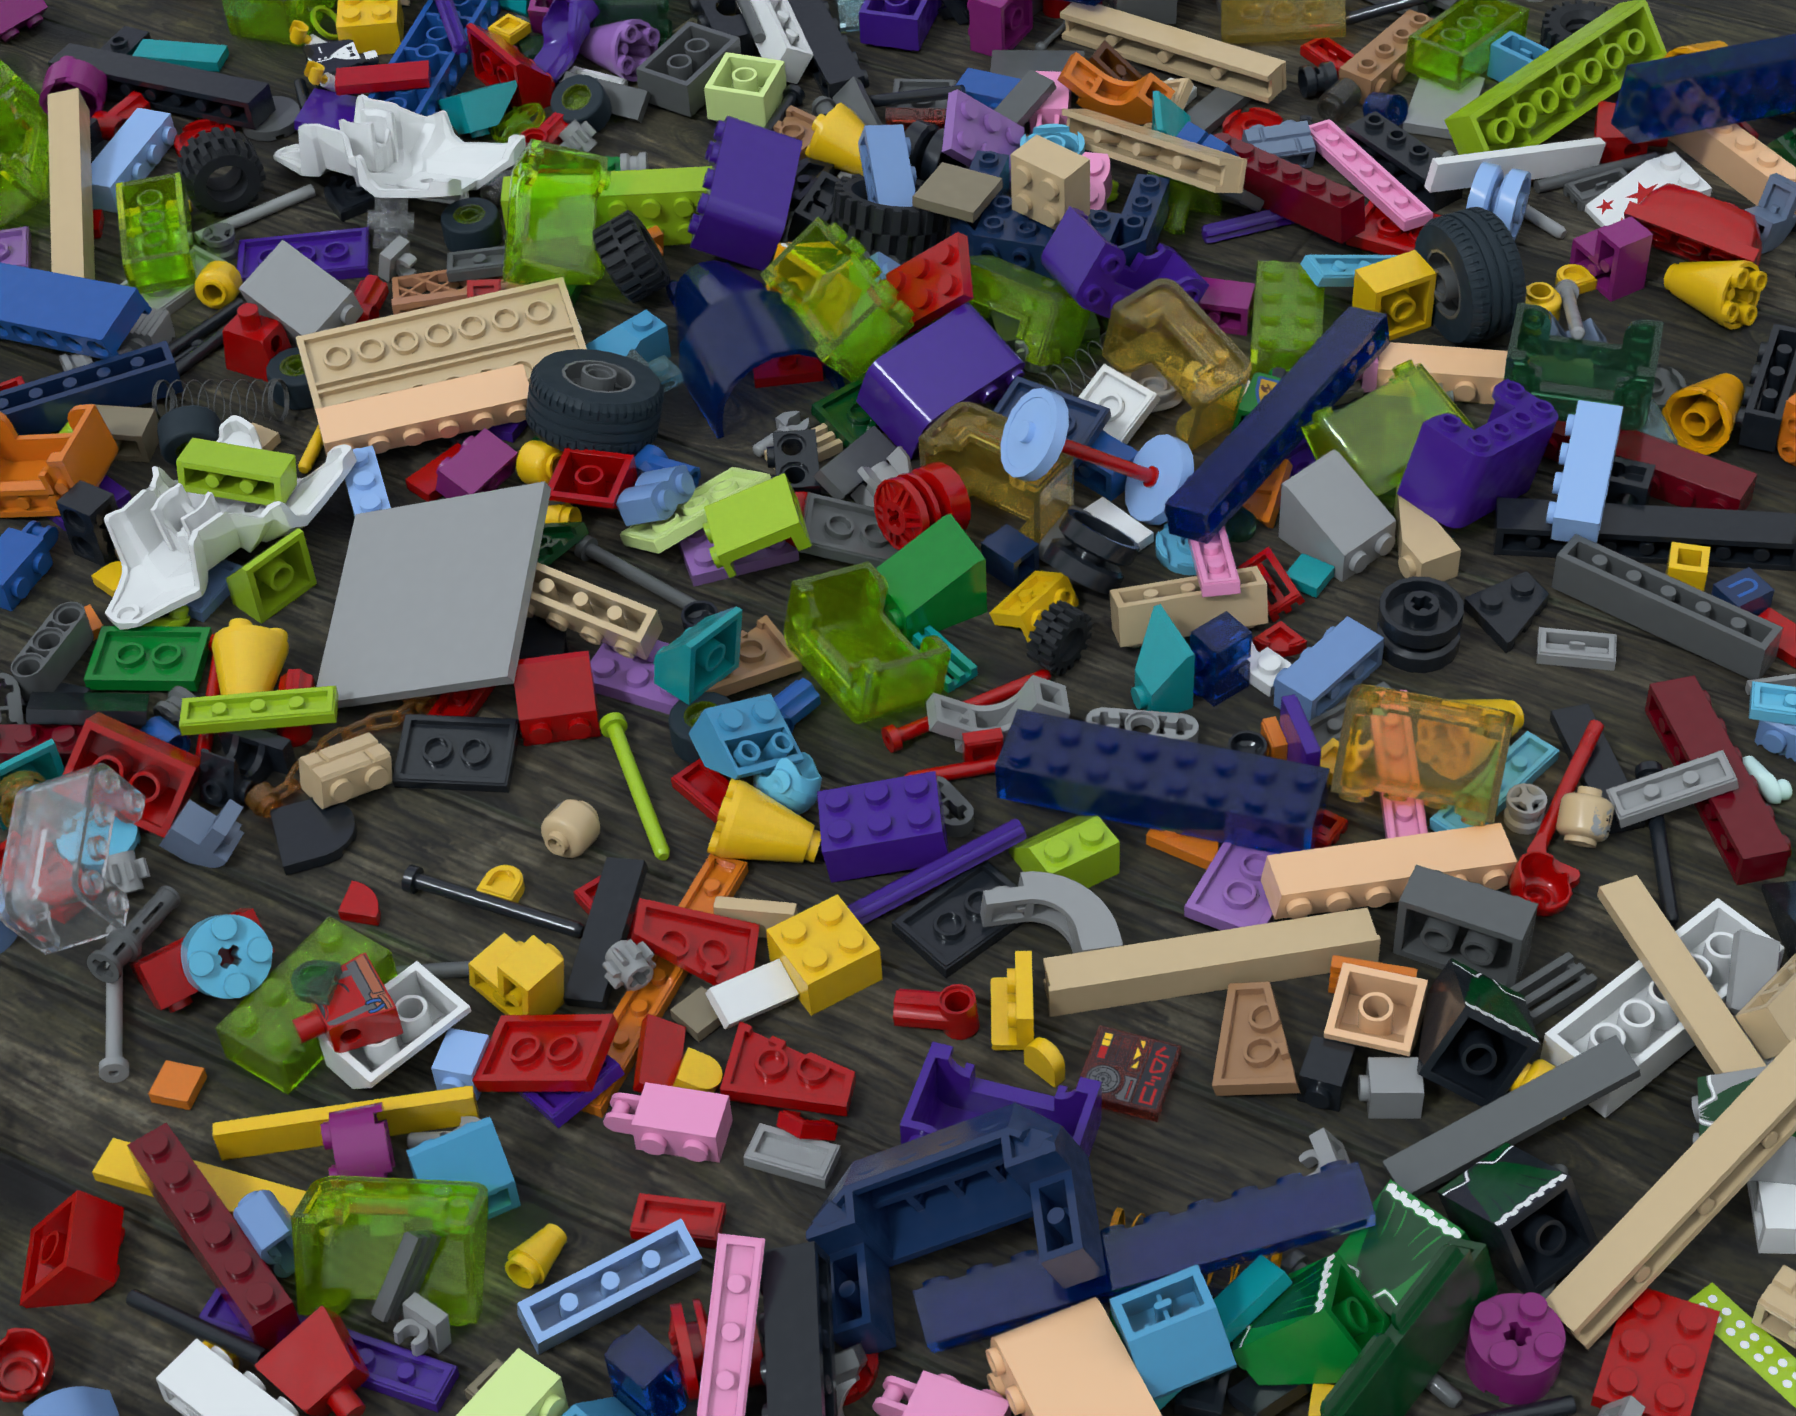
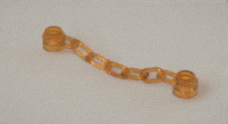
M436 694L403 699L404 705L396 710L375 712L347 727H338L323 736L318 741L317 747L310 753H317L321 749L330 747V744L326 741L341 733L343 740L338 743L368 733L371 730L378 731L399 726L404 721L405 714L427 715L438 700ZM408 708L410 709V710H409L408 712H406L405 714H403V715L401 714V713H402L403 711H405L406 709H408ZM392 715V722L376 725L375 718ZM362 725H366L365 728L360 729V730H358V731H356V732H354V733H352V731H351V730L356 729V728H358V727H360V726H362ZM299 760L292 766L282 784L274 788L270 783L263 782L250 790L246 796L245 804L255 815L263 816L264 818L271 817V809L281 807V800L294 791L302 789L297 779L293 778L299 768ZM286 787L288 788V789H287L286 791H284L283 793H281V794L278 793V792L282 791L283 789H285Z

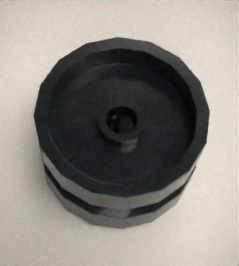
M921 119L914 121L907 128L905 137H909L911 142L910 165L915 167L917 179L926 181L942 162L966 168V165L942 152L944 128L940 129L938 125Z
M1068 509L1059 525V529L1065 538L1052 539L1044 553V559L1052 567L1072 580L1090 589L1110 595V590L1118 589L1124 579V575L1118 566L1132 565L1140 550V546L1131 537L1114 526L1082 511Z
M1418 576L1397 580L1386 587L1379 600L1376 630L1377 634L1384 637L1382 659L1395 668L1411 673H1429L1441 670L1453 662L1459 652L1460 630L1464 614L1463 600L1458 592L1446 582L1431 577Z

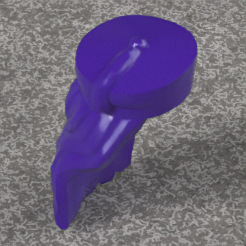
M553 0L543 17L542 32L544 44L533 61L545 73L547 72L552 76L554 83H557L562 75L573 65L579 54L581 44L590 33V23L600 14V10L593 0Z

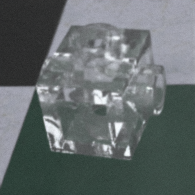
M375 197L374 210L367 211V229L373 230V248L385 249L399 235L407 239L408 232H413L414 212H408V199Z

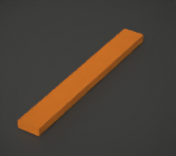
M709 854L678 906L714 914L713 906L716 896L734 897L749 872L748 862L733 858H721ZM654 954L651 959L656 964V967L653 968L654 974L651 981L639 990L626 991L613 1012L619 1026L608 1055L620 1064L625 1074L580 1111L603 1118L610 1106L612 1095L619 1091L637 1060L642 1020L647 1014L660 1018L663 1017L689 972Z

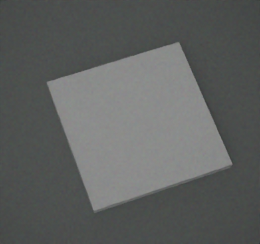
M544 481L355 514L316 687L336 685L339 694L338 708L514 683L551 493L549 485Z

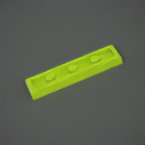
M335 685L182 698L179 729L181 735L184 736L337 723L339 694Z

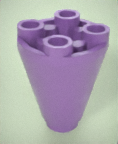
M630 19L590 28V33L581 44L579 53L618 77L634 82L637 81L636 68L658 49L660 33L656 28L651 27L649 23L641 19Z

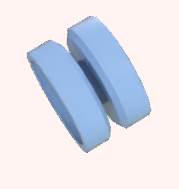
M1483 162L1480 164L1474 177L1466 209L1480 207L1494 213L1503 221L1515 241L1527 208L1531 187V173L1512 168L1504 177L1500 165Z

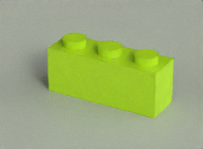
M192 438L176 460L178 483L183 485L186 492L202 495L212 492L214 497L269 505L276 501L286 503L297 486L296 459L293 454Z

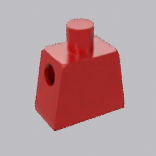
M1601 101L1597 105L1594 138L1600 137L1606 145L1599 163H1609L1646 154L1648 146L1667 148L1669 128L1650 126L1651 111L1646 108Z
M245 303L238 307V314L224 327L222 332L226 368L268 382L266 367L270 360L279 352L292 347L283 325L278 320L260 315L256 304Z
M323 1305L254 1365L280 1391L311 1416H327L332 1411L336 1416H361L366 1409L365 1404L355 1393V1390L369 1378V1371L340 1316Z

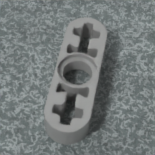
M1100 707L1093 709L1087 714L1086 734H1088L1090 742L1098 746L1109 747L1112 737L1175 751L1188 752L1194 749L1198 743L1199 724L1194 717L1183 713ZM1100 725H1107L1104 729L1100 728ZM1138 725H1145L1150 727L1152 731L1148 734H1137L1132 729ZM1120 726H1124V731H1120ZM1160 729H1164V734H1159ZM1178 731H1184V735H1178L1177 733Z

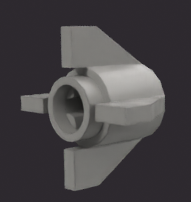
M898 446L886 458L891 465L887 461H882L872 468L861 466L857 470L866 483H862L850 495L856 503L874 507V495L877 486L882 481L912 471L910 456L902 446Z

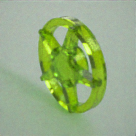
M528 103L519 107L515 105L513 110L502 117L499 125L491 127L492 138L495 143H508V138L511 135H520L527 129L538 128L545 119V110L539 103ZM538 112L536 119L532 122L530 117ZM505 130L502 136L498 137L500 131Z

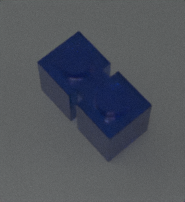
M1227 611L1191 631L1190 648L1195 654L1193 692L1197 696L1203 697L1213 707L1249 686L1250 661L1247 659L1251 657L1252 632Z
M639 1324L627 1335H621L614 1340L608 1352L604 1354L608 1374L612 1379L610 1383L613 1396L636 1416H676L687 1405L683 1385L680 1383L681 1374L677 1357Z

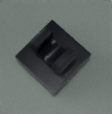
M968 0L942 1L944 7L939 8L938 12L943 20L954 17L959 25L970 21L969 10L967 9Z

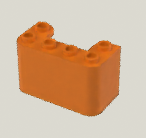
M95 404L77 405L70 410L67 420L73 430L72 433L18 435L8 417L0 412V518L61 516L56 502L77 482L82 480L96 487L100 486L119 449Z

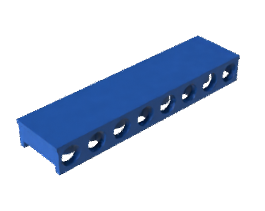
M428 0L388 63L429 60L431 68L430 87L370 93L368 98L393 102L417 114L429 116L439 111L440 107L437 100L446 98L450 91L456 88L472 61L469 40V51L466 54L456 55L453 53L435 0ZM453 0L467 40V24L473 23L488 30V27L495 22L501 12L499 0Z
M0 262V326L4 328H0L1 339L107 359L119 355L117 350L141 314L149 315L152 311V308L136 287ZM43 332L49 334V335H50L51 337H53L54 339L48 337V336L45 335ZM95 343L101 345L104 349L98 347Z

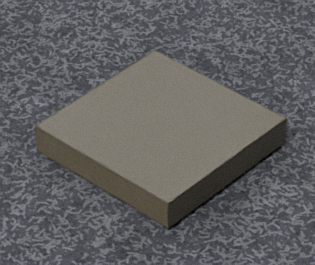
M942 162L912 196V204L915 208L974 223L1002 189V178Z

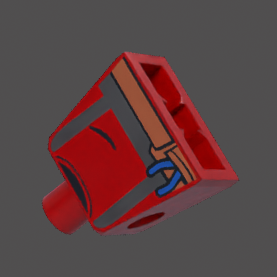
M366 952L356 956L309 985L307 993L313 1011L292 1020L293 1027L301 1043L325 1034L334 1052L337 1053L347 1052L403 1034L397 1008Z

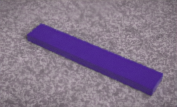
M216 1288L198 1317L253 1342ZM297 1312L300 1323L309 1317ZM347 1329L369 1371L370 1376L361 1385L362 1387L439 1413L460 1375L457 1366L423 1354L416 1357L412 1354L411 1350Z

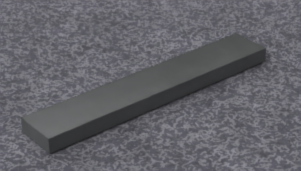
M1617 1035L1385 1159L1382 1161L1384 1168L1392 1181L1415 1197H1418L1468 1170L1505 1142L1514 1145L1640 1077V1069Z

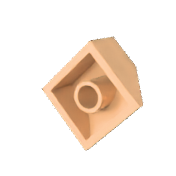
M1343 962L1324 1030V1038L1410 1057L1418 1042L1425 1014L1428 980Z

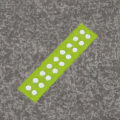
M1713 1282L1689 1299V1302L1720 1311L1714 1334L1796 1408V1358L1769 1333L1751 1323L1752 1318Z

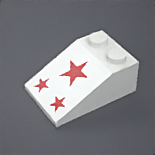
M1672 152L1645 161L1586 204L1584 211L1600 227L1609 226L1624 219V212L1629 201L1639 204L1651 191L1667 183L1696 190L1711 197L1712 187L1676 152Z

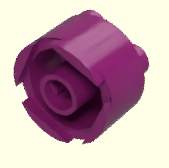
M73 56L61 57L60 61L55 62L48 68L42 85L39 104L45 112V118H48V94L79 88L90 110L91 119L95 112L104 109L108 90L106 74L92 64L76 59Z
M382 1102L329 1112V1121L320 1124L325 1150L333 1149L335 1165H331L328 1168L333 1194L342 1192L344 1199L368 1195V1191L398 1188L397 1179L388 1180V1173L393 1172L392 1168L395 1167V1160L387 1119L378 1121L376 1114L384 1110Z
M1534 1292L1525 1294L1505 1293L1479 1303L1475 1307L1471 1319L1465 1352V1367L1472 1383L1483 1393L1487 1390L1499 1396V1401L1507 1404L1522 1405L1543 1398L1550 1391V1387L1558 1377L1564 1353L1566 1335L1560 1318L1548 1306L1546 1299Z

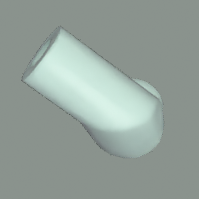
M1753 756L1742 758L1749 775H1753L1758 783L1759 793L1768 803L1780 804L1781 801L1791 798L1792 787L1789 781L1785 779L1776 780Z

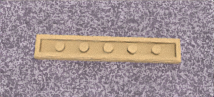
M1635 875L1600 886L1597 897L1713 1072L1720 1074L1766 1066L1639 877Z

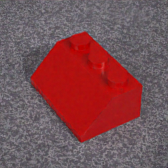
M473 23L466 25L474 73L477 79L486 86L516 80L518 86L509 105L524 118L551 105L550 101L553 90H555V83L549 73H545L532 59H528L516 46H512L501 36Z
M97 712L85 720L56 790L164 838L193 793L200 775L201 757Z
M239 908L229 913L249 918L263 929L253 908ZM185 936L129 964L156 1009L163 1010L168 1007L170 1013L191 1004L193 1000L190 995L198 992L188 982L182 967L181 946ZM232 947L229 949H219L218 955L222 957L221 966L225 963H233Z

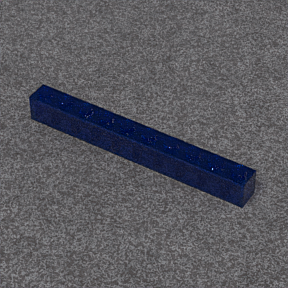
M1349 306L1334 321L1333 325L1317 339L1316 343L1304 356L1300 357L1290 371L1244 417L1243 421L1231 434L1226 436L1224 441L1206 458L1202 465L1168 498L1165 503L1164 513L1167 517L1169 534L1205 544L1212 540L1390 344L1387 314Z
M1346 1160L1333 1161L1323 1165L1320 1168V1173L1303 1177L1302 1173L1288 1174L1277 1179L1275 1186L1259 1190L1257 1186H1247L1234 1191L1231 1194L1232 1198L1214 1203L1213 1199H1203L1191 1203L1187 1206L1188 1211L1170 1216L1169 1212H1158L1143 1219L1144 1224L1127 1229L1123 1224L1104 1228L1100 1231L1106 1275L1065 1289L1040 1264L1039 1254H1037L1036 1250L1017 1253L1010 1258V1263L993 1267L992 1263L975 1265L966 1270L967 1275L949 1280L948 1276L928 1279L922 1283L923 1288L913 1291L926 1344L932 1353L940 1352L1002 1334L1093 1297H1096L1101 1304L1109 1303V1299L1196 1264H1198L1202 1275L1254 1261L1260 1255L1264 1257L1374 1226L1376 1214L1359 1163L1357 1161L1347 1164Z

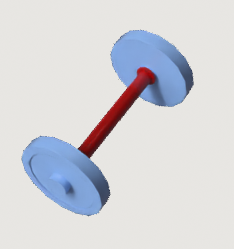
M1045 388L1032 389L1022 396L1012 409L1004 426L1001 439V461L1005 471L1012 477L1025 482L1036 481L1047 474L1058 460L1060 453H1064L1127 476L1125 504L1130 515L1142 523L1161 525L1171 519L1183 505L1191 488L1194 462L1189 445L1181 439L1169 434L1157 435L1147 441L1136 454L1133 462L1067 439L1069 427L1068 408L1064 398L1056 392Z

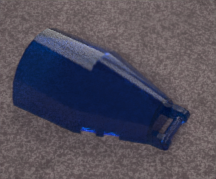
M715 260L701 262L689 268L680 277L678 282L672 280L669 285L665 286L668 297L675 307L680 378L717 439L724 437V406L734 387L752 369L773 358L795 354L817 358L822 365L824 374L834 389L837 391L845 386L838 365L799 307L782 293L735 269L728 262L724 263Z

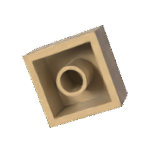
M1036 134L1011 153L1012 210L1056 230L1069 206L1079 209L1089 216L1090 159Z

